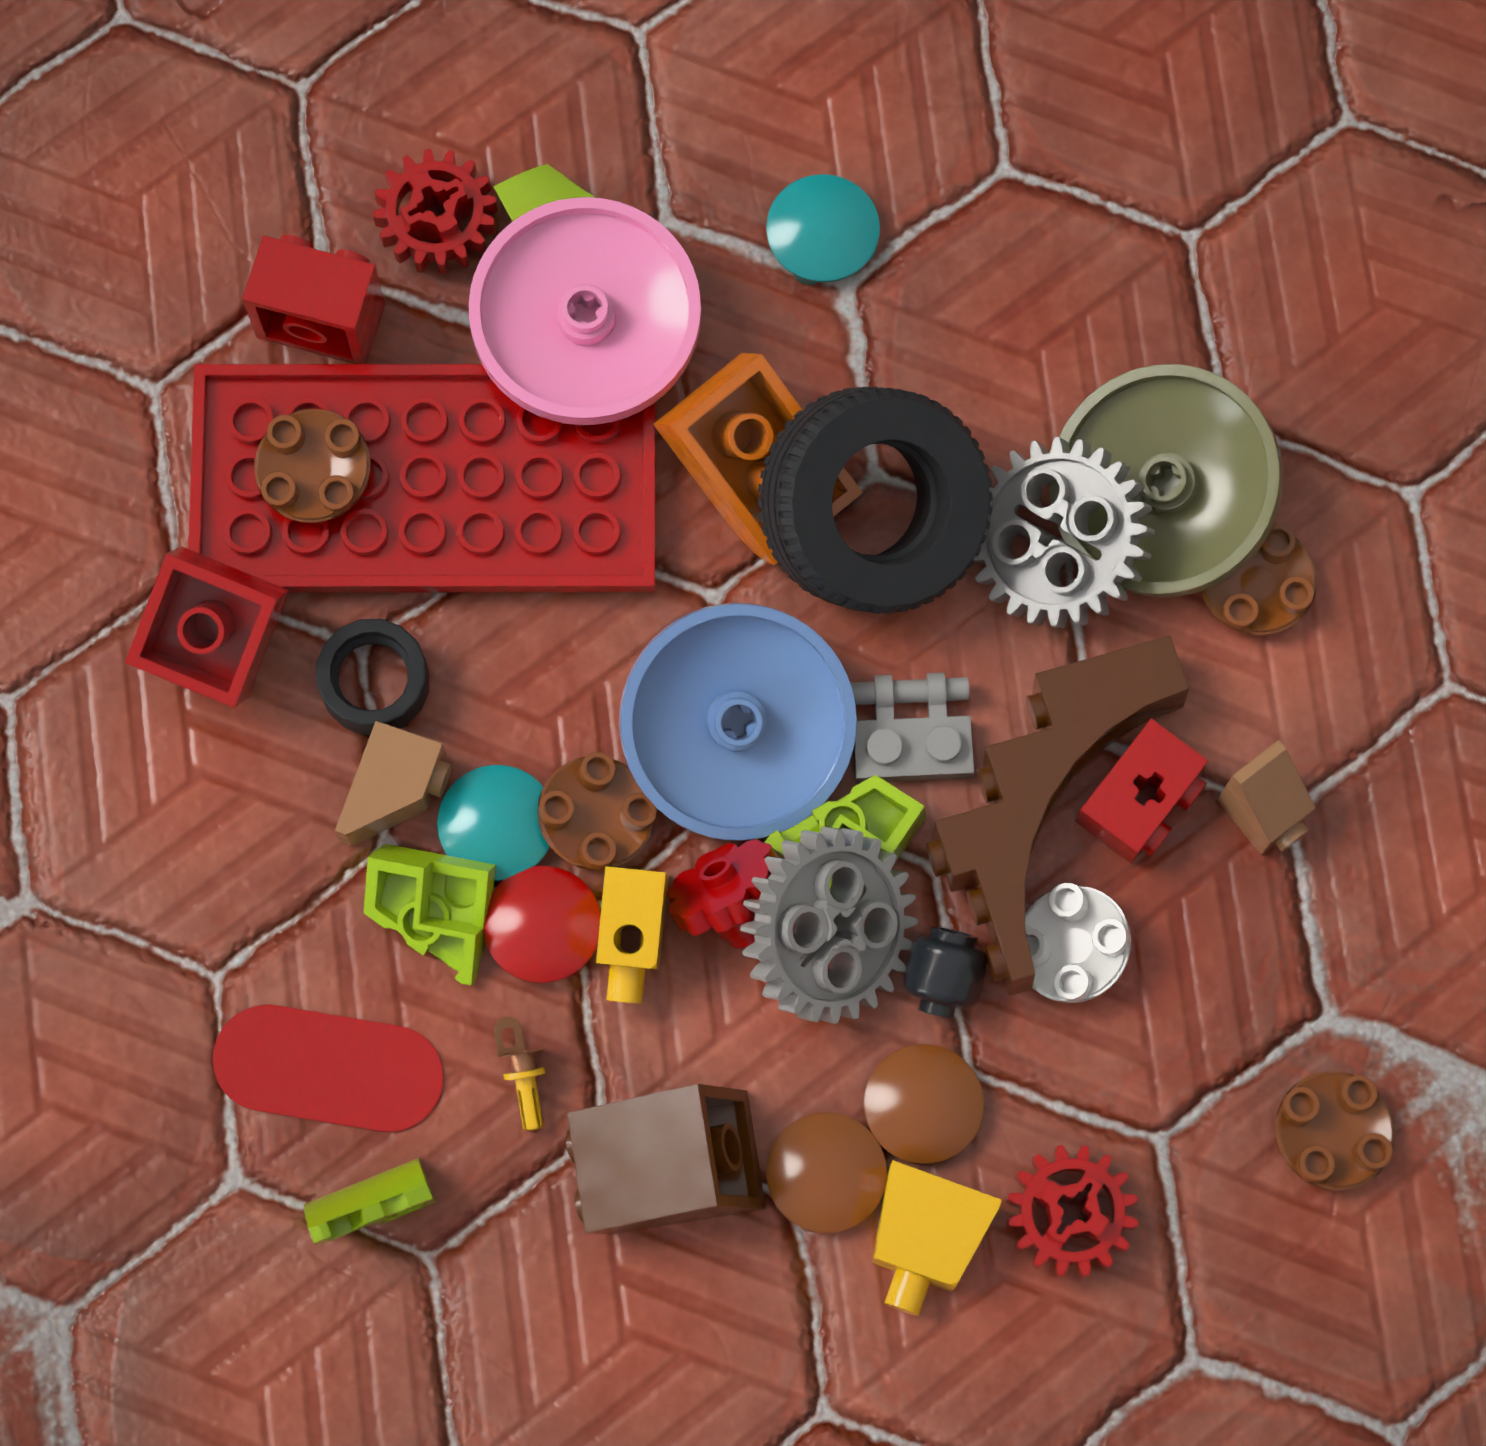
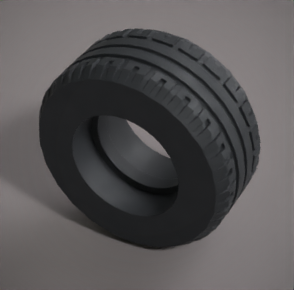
M856 387L846 388L843 391L837 390L828 396L824 395L817 398V402H810L805 406L804 410L794 414V419L788 420L784 426V431H780L776 436L777 441L771 444L769 449L771 453L769 456H766L763 463L765 468L761 470L760 478H762V484H759L758 488L760 493L758 507L761 508L759 520L763 522L761 529L763 535L767 536L766 543L768 549H772V556L780 563L779 566L783 572L789 573L788 577L798 583L799 587L804 591L810 592L811 595L821 598L828 603L862 612L876 614L906 612L908 609L914 610L921 607V604L931 603L935 597L940 598L944 595L946 589H951L957 585L956 581L964 577L966 568L970 569L975 563L973 560L975 556H979L981 551L979 546L985 542L987 537L985 532L990 526L988 515L992 514L993 508L990 507V501H993L992 492H989V487L992 486L991 478H988L990 471L988 465L983 462L985 456L983 451L978 448L980 444L976 438L971 437L972 432L968 426H963V421L958 416H954L950 409L942 407L941 403L930 400L925 395L901 389ZM884 444L897 449L909 464L916 483V508L908 529L893 546L876 555H865L850 549L837 530L832 511L833 490L840 471L855 453L868 445Z

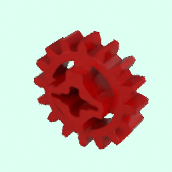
M425 149L423 163L417 165L408 155L404 156L402 160L405 171L401 175L389 169L384 173L390 190L376 189L374 193L377 205L382 207L373 211V218L376 227L384 228L379 233L383 247L396 245L394 255L399 264L413 256L416 271L419 273L424 272L428 262H436L440 274L447 273L448 261L456 259L463 268L469 266L466 252L470 248L482 254L486 251L485 240L481 233L488 235L495 234L496 232L495 219L489 216L498 212L496 196L487 195L491 191L490 179L487 175L474 179L477 171L475 162L471 159L461 167L456 166L455 153L451 150H448L445 154L443 161H435L431 149ZM410 191L412 195L409 204L400 208L401 214L398 215L400 204L405 195ZM435 206L440 213H445L436 217L431 210H426ZM473 208L471 220L465 230L461 232L459 229L461 220L469 216V209Z
M1063 1145L1057 1146L1054 1149V1162L1050 1164L1042 1155L1037 1154L1034 1156L1032 1164L1036 1174L1033 1176L1028 1172L1020 1170L1014 1179L1024 1188V1192L1009 1193L1006 1203L1019 1208V1214L1011 1217L1006 1222L1007 1228H1022L1024 1236L1016 1244V1249L1022 1251L1032 1246L1037 1251L1032 1266L1038 1269L1048 1259L1054 1261L1055 1277L1059 1278L1065 1275L1069 1265L1076 1266V1270L1081 1278L1088 1277L1091 1269L1090 1261L1094 1259L1098 1265L1106 1270L1113 1264L1108 1249L1111 1247L1116 1251L1124 1253L1130 1246L1127 1240L1120 1235L1121 1230H1134L1138 1227V1220L1125 1215V1209L1136 1204L1138 1197L1134 1194L1122 1195L1120 1187L1129 1178L1128 1174L1122 1172L1112 1177L1107 1172L1112 1157L1106 1154L1096 1164L1089 1161V1147L1084 1145L1081 1146L1075 1158L1068 1157ZM1062 1172L1083 1174L1078 1183L1060 1186L1052 1180H1047V1178ZM1101 1188L1105 1190L1110 1200L1112 1210L1111 1223L1106 1216L1100 1213L1097 1194ZM1085 1189L1087 1194L1081 1201L1083 1205L1080 1209V1214L1086 1218V1222L1077 1219L1058 1234L1057 1229L1063 1222L1061 1217L1064 1213L1063 1208L1057 1204L1058 1201L1068 1204ZM1033 1201L1045 1213L1047 1230L1043 1236L1040 1235L1033 1221ZM1084 1237L1090 1242L1094 1241L1097 1243L1096 1246L1079 1252L1060 1250L1068 1239Z

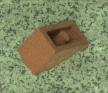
M375 721L335 828V833L340 843L354 846L427 811L432 795L441 798L448 784L452 764L445 762L447 755L443 743Z
M1280 740L1276 741L1232 775L1217 799L1220 806L1261 855L1275 844L1281 852H1284L1309 832L1310 829L1304 822L1315 810L1313 801L1287 749Z

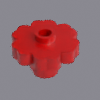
M757 839L747 841L738 848L733 843H727L715 851L713 850L700 856L695 863V868L678 874L673 881V885L666 893L671 903L668 910L681 931H688L691 935L697 936L713 927L718 936L723 940H727L734 948H744L754 943V935L740 931L741 925L755 921V913L743 906L744 900H759L761 892L754 886L752 879L753 877L765 879L770 877L771 873L764 859L767 856L778 858L772 846L768 843H762Z

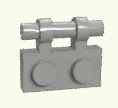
M940 672L926 673V679L892 680V675H874V681L851 682L856 705L875 704V720L857 721L854 743L856 783H861L874 775H877L886 782L973 778L971 717H947L946 701L969 700L968 677L945 678V673ZM927 702L928 718L894 719L895 703Z

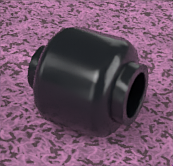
M932 926L929 935H921L913 940L903 986L911 996L920 999L918 1010L936 1016L953 1018L955 1008H969L978 1002L987 966L985 951L976 946L978 937L953 929Z

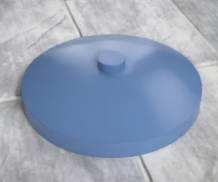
M726 603L704 607L684 615L665 627L648 643L635 661L627 677L620 703L619 730L623 754L630 772L645 796L658 810L680 826L701 835L723 840H751L767 837L777 830L779 833L785 831L812 815V810L824 804L840 783L849 765L856 738L857 717L853 690L848 675L832 648L820 635L800 620L782 611L751 603Z

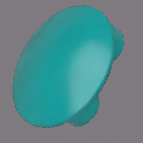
M818 174L798 179L778 194L768 213L766 232L770 249L778 262L791 272L797 281L802 284L812 285L818 282L842 280L864 267L876 253L880 223L875 205L858 185L839 176Z
M506 765L483 766L461 776L446 792L438 812V835L445 853L448 856L495 864L494 883L503 881L519 872L536 866L550 848L541 833L538 822V802L543 786L533 776L523 770Z

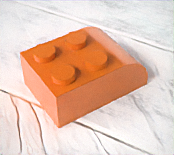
M741 353L653 425L737 536L762 560L775 565L778 561L772 556V549H768L766 543L767 536L763 535L761 529L763 522L759 520L761 508L758 507V499L760 498L758 488L759 484H762L760 475L761 470L765 468L764 460L771 453L769 451L771 444L777 441L776 436L780 431H784V426L788 420H793L794 414L802 410V408L762 354ZM845 467L840 471L833 490V517L863 493Z

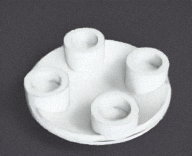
M1062 883L1053 888L1051 892L1039 898L1025 914V930L1035 971L1032 988L1041 995L1064 1003L1084 1002L1106 992L1122 975L1130 955L1131 933L1123 911L1106 894L1090 887L1077 886L1073 883Z

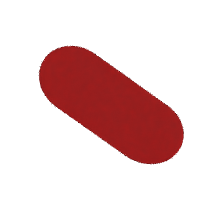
M278 1005L253 1006L236 1014L220 1031L213 1049V1069L217 1082L225 1094L237 1104L255 1111L374 1131L396 1132L418 1124L431 1113L439 1100L443 1087V1068L438 1053L424 1036L412 1029Z

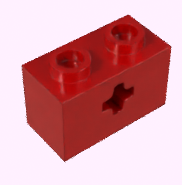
M1151 718L1080 809L1075 822L1130 864L1133 863L1141 851H1144L1151 857L1172 830L1164 821L1176 805L1187 811L1207 785V782L1199 776L1208 760ZM1149 784L1157 792L1153 800L1150 799L1143 806L1135 798L1138 791L1144 790Z

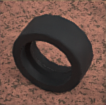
M359 619L339 628L324 643L316 662V685L329 714L346 729L363 735H370L375 721L400 729L407 726L422 710L429 693V668L418 641L402 626L383 619ZM380 644L393 649L402 657L407 667V684L403 694L392 705L381 710H364L353 706L343 696L339 687V670L344 659L353 650L364 645Z

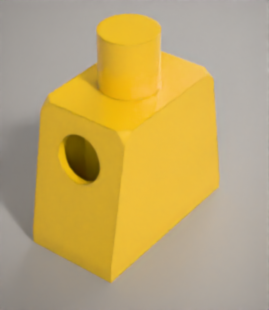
M605 866L596 963L610 965L606 1000L642 1004L646 968L659 969L667 902L666 893L669 883V874L665 872ZM629 925H634L641 930L640 949L634 953L625 952L620 947L622 929Z
M892 1160L886 1179L872 1263L895 1271L884 1304L899 1311L919 1316L930 1284L953 1291L995 1217L1002 1200Z

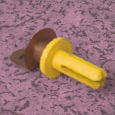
M504 1017L497 1021L494 1026L498 1057H510L512 1072L503 1074L504 1080H515L523 1129L527 1131L538 1130L544 1124L535 1076L545 1074V1067H535L533 1052L543 1050L544 1048L525 1050L520 1022L513 1017ZM505 1028H513L516 1045L511 1048L503 1046L501 1031Z

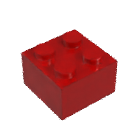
M282 235L280 240L262 236L242 298L256 338L352 364H367L385 307L376 267L374 264H370L368 258L357 252L344 249L337 250L336 254L314 249V245L309 241L293 235Z
M180 546L165 555L125 663L235 708L249 697L289 590Z

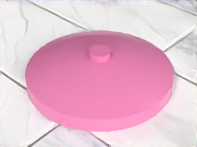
M592 197L569 198L547 203L530 210L510 223L496 236L482 256L473 277L469 296V322L475 349L484 369L497 387L512 401L535 415L552 421L575 425H596L624 419L644 410L664 396L675 385L687 368L697 345L701 324V298L698 280L688 255L677 239L661 223L648 214L621 202Z

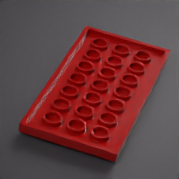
M194 364L188 549L287 589L289 593L655 592L656 427L653 424L656 422V402L634 415L617 421L596 425H575L552 421L522 408L497 387L482 364ZM307 409L331 411L354 423L366 441L371 461L369 480L359 500L342 515L318 523L294 521L276 512L260 493L254 471L256 452L262 438L266 434L269 423L280 415H289Z

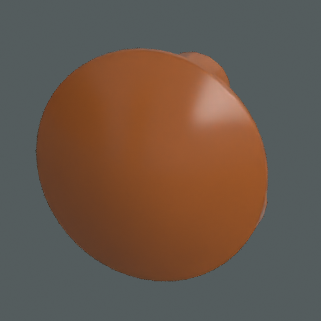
M307 409L289 415H280L269 423L266 434L262 438L256 452L254 471L260 493L276 512L294 521L318 523L342 515L359 500L369 480L371 461L366 441L354 423L331 411Z
M1274 524L1265 542L1246 565L1226 580L1201 592L1209 610L1227 627L1248 635H1271L1290 628L1307 613L1316 593V568L1308 550L1295 537L1293 531L1285 525Z
M593 752L585 757L564 764L549 777L541 791L537 813L539 827L545 841L560 858L579 868L605 870V866L619 867L628 863L643 850L652 834L657 808L640 789L627 765L612 759L606 753Z
M930 1044L910 1045L889 1054L877 1065L871 1074L864 1095V1112L867 1127L878 1143L895 1157L917 1164L942 1163L960 1153L975 1137L982 1122L984 1111L982 1088L969 1064L956 1053Z
M1325 1071L1305 1077L1296 1083L1284 1096L1278 1108L1275 1121L1277 1145L1287 1165L1304 1181L1326 1190H1349L1366 1184L1381 1172L1391 1160L1393 1154L1395 1129L1390 1109L1377 1091L1375 1084L1363 1075Z
M823 1112L802 1117L781 1132L769 1153L766 1177L768 1189L775 1205L788 1220L806 1232L837 1233L860 1224L875 1210L885 1190L887 1167L880 1144L864 1125L842 1114Z

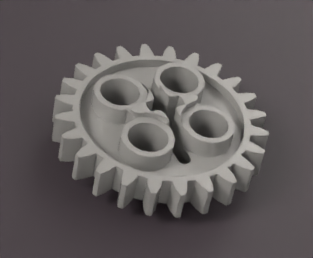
M1054 437L1050 453L1044 444L1032 441L1030 459L1014 450L1009 452L1013 469L1006 471L995 465L991 468L998 484L995 488L989 487V492H992L993 501H990V507H993L992 514L988 515L990 526L985 532V535H987L985 542L980 544L981 551L979 556H975L973 559L975 563L986 564V567L976 576V581L984 585L996 583L989 595V599L999 604L1010 599L1006 613L1019 618L1027 611L1028 623L1041 626L1048 614L1051 626L1062 629L1067 622L1068 612L1075 623L1087 625L1088 607H1091L1100 615L1107 616L1109 608L1106 597L1110 595L1123 601L1128 599L1124 588L1121 586L1124 578L1138 582L1142 580V576L1132 567L1134 559H1151L1152 554L1138 547L1139 539L1155 535V530L1139 524L1138 519L1152 511V507L1145 502H1133V498L1142 491L1144 486L1136 480L1123 482L1130 467L1121 461L1109 466L1112 456L1111 452L1099 447L1091 455V444L1080 439L1075 442L1071 452L1068 442L1060 437ZM1057 480L1059 484L1058 498L1052 505L1043 508L1040 502L1042 488L1048 482ZM1025 506L1038 516L1060 525L1064 531L1099 549L1102 553L1101 558L1094 560L1079 549L1058 541L1057 537L1021 518L1017 514L1018 508ZM1105 507L1108 513L1106 527L1102 532L1091 536L1088 530L1089 517L1098 508ZM1027 530L1030 535L1029 549L1024 556L1015 559L1012 553L1013 540L1019 533ZM1075 558L1079 569L1077 578L1072 584L1063 587L1059 580L1061 566L1067 560Z
M825 826L821 828L820 833L804 830L801 831L800 843L787 840L781 843L785 859L770 856L764 859L771 873L768 879L753 877L752 883L761 892L759 900H744L743 906L755 913V921L741 925L740 931L754 935L755 942L747 946L742 953L743 956L759 959L760 962L753 968L750 977L767 982L762 995L765 998L778 1000L779 1010L796 1014L797 1018L814 1022L821 1020L836 1024L839 1022L840 1016L857 1019L859 1018V1005L874 1009L878 1006L875 989L893 992L894 986L888 976L891 970L906 971V966L898 958L900 950L911 949L912 941L903 937L904 929L918 924V919L904 915V908L916 900L915 894L900 892L899 888L906 882L909 875L907 872L892 869L897 855L880 851L882 841L879 839L863 837V832L844 828L838 829ZM832 877V885L829 889L830 879ZM795 921H796V923H797V924H796V929H795V932H794V934H793V926H794V923H795ZM830 961H831L830 970H829V972H827V970H828V965H829V963H830Z

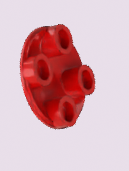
M533 866L504 879L492 892L483 935L491 956L503 970L524 981L550 983L574 976L586 966L598 945L601 913L594 894L576 875L558 867Z

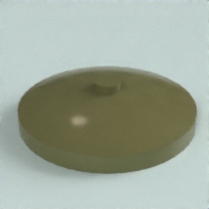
M1161 364L1141 367L1123 373L1091 393L1076 408L1059 436L1068 442L1070 452L1078 439L1091 444V455L1099 447L1111 452L1112 456L1109 466L1121 461L1130 467L1123 482L1136 480L1144 486L1142 491L1133 498V502H1145L1151 505L1152 511L1138 520L1139 524L1154 529L1155 535L1139 539L1138 547L1152 555L1151 559L1147 560L1134 559L1132 567L1142 576V580L1138 582L1124 578L1121 586L1125 591L1150 597H1178L1213 587L1234 575L1246 565L1265 542L1274 525L1283 490V465L1277 439L1265 416L1253 401L1237 386L1213 372L1187 365ZM1057 480L1049 482L1051 505L1057 500L1059 495ZM1105 507L1098 508L1089 517L1088 530L1091 536L1102 532L1106 527L1108 513ZM1057 524L1066 544L1079 549L1094 560L1101 558L1102 553L1099 549L1069 534Z

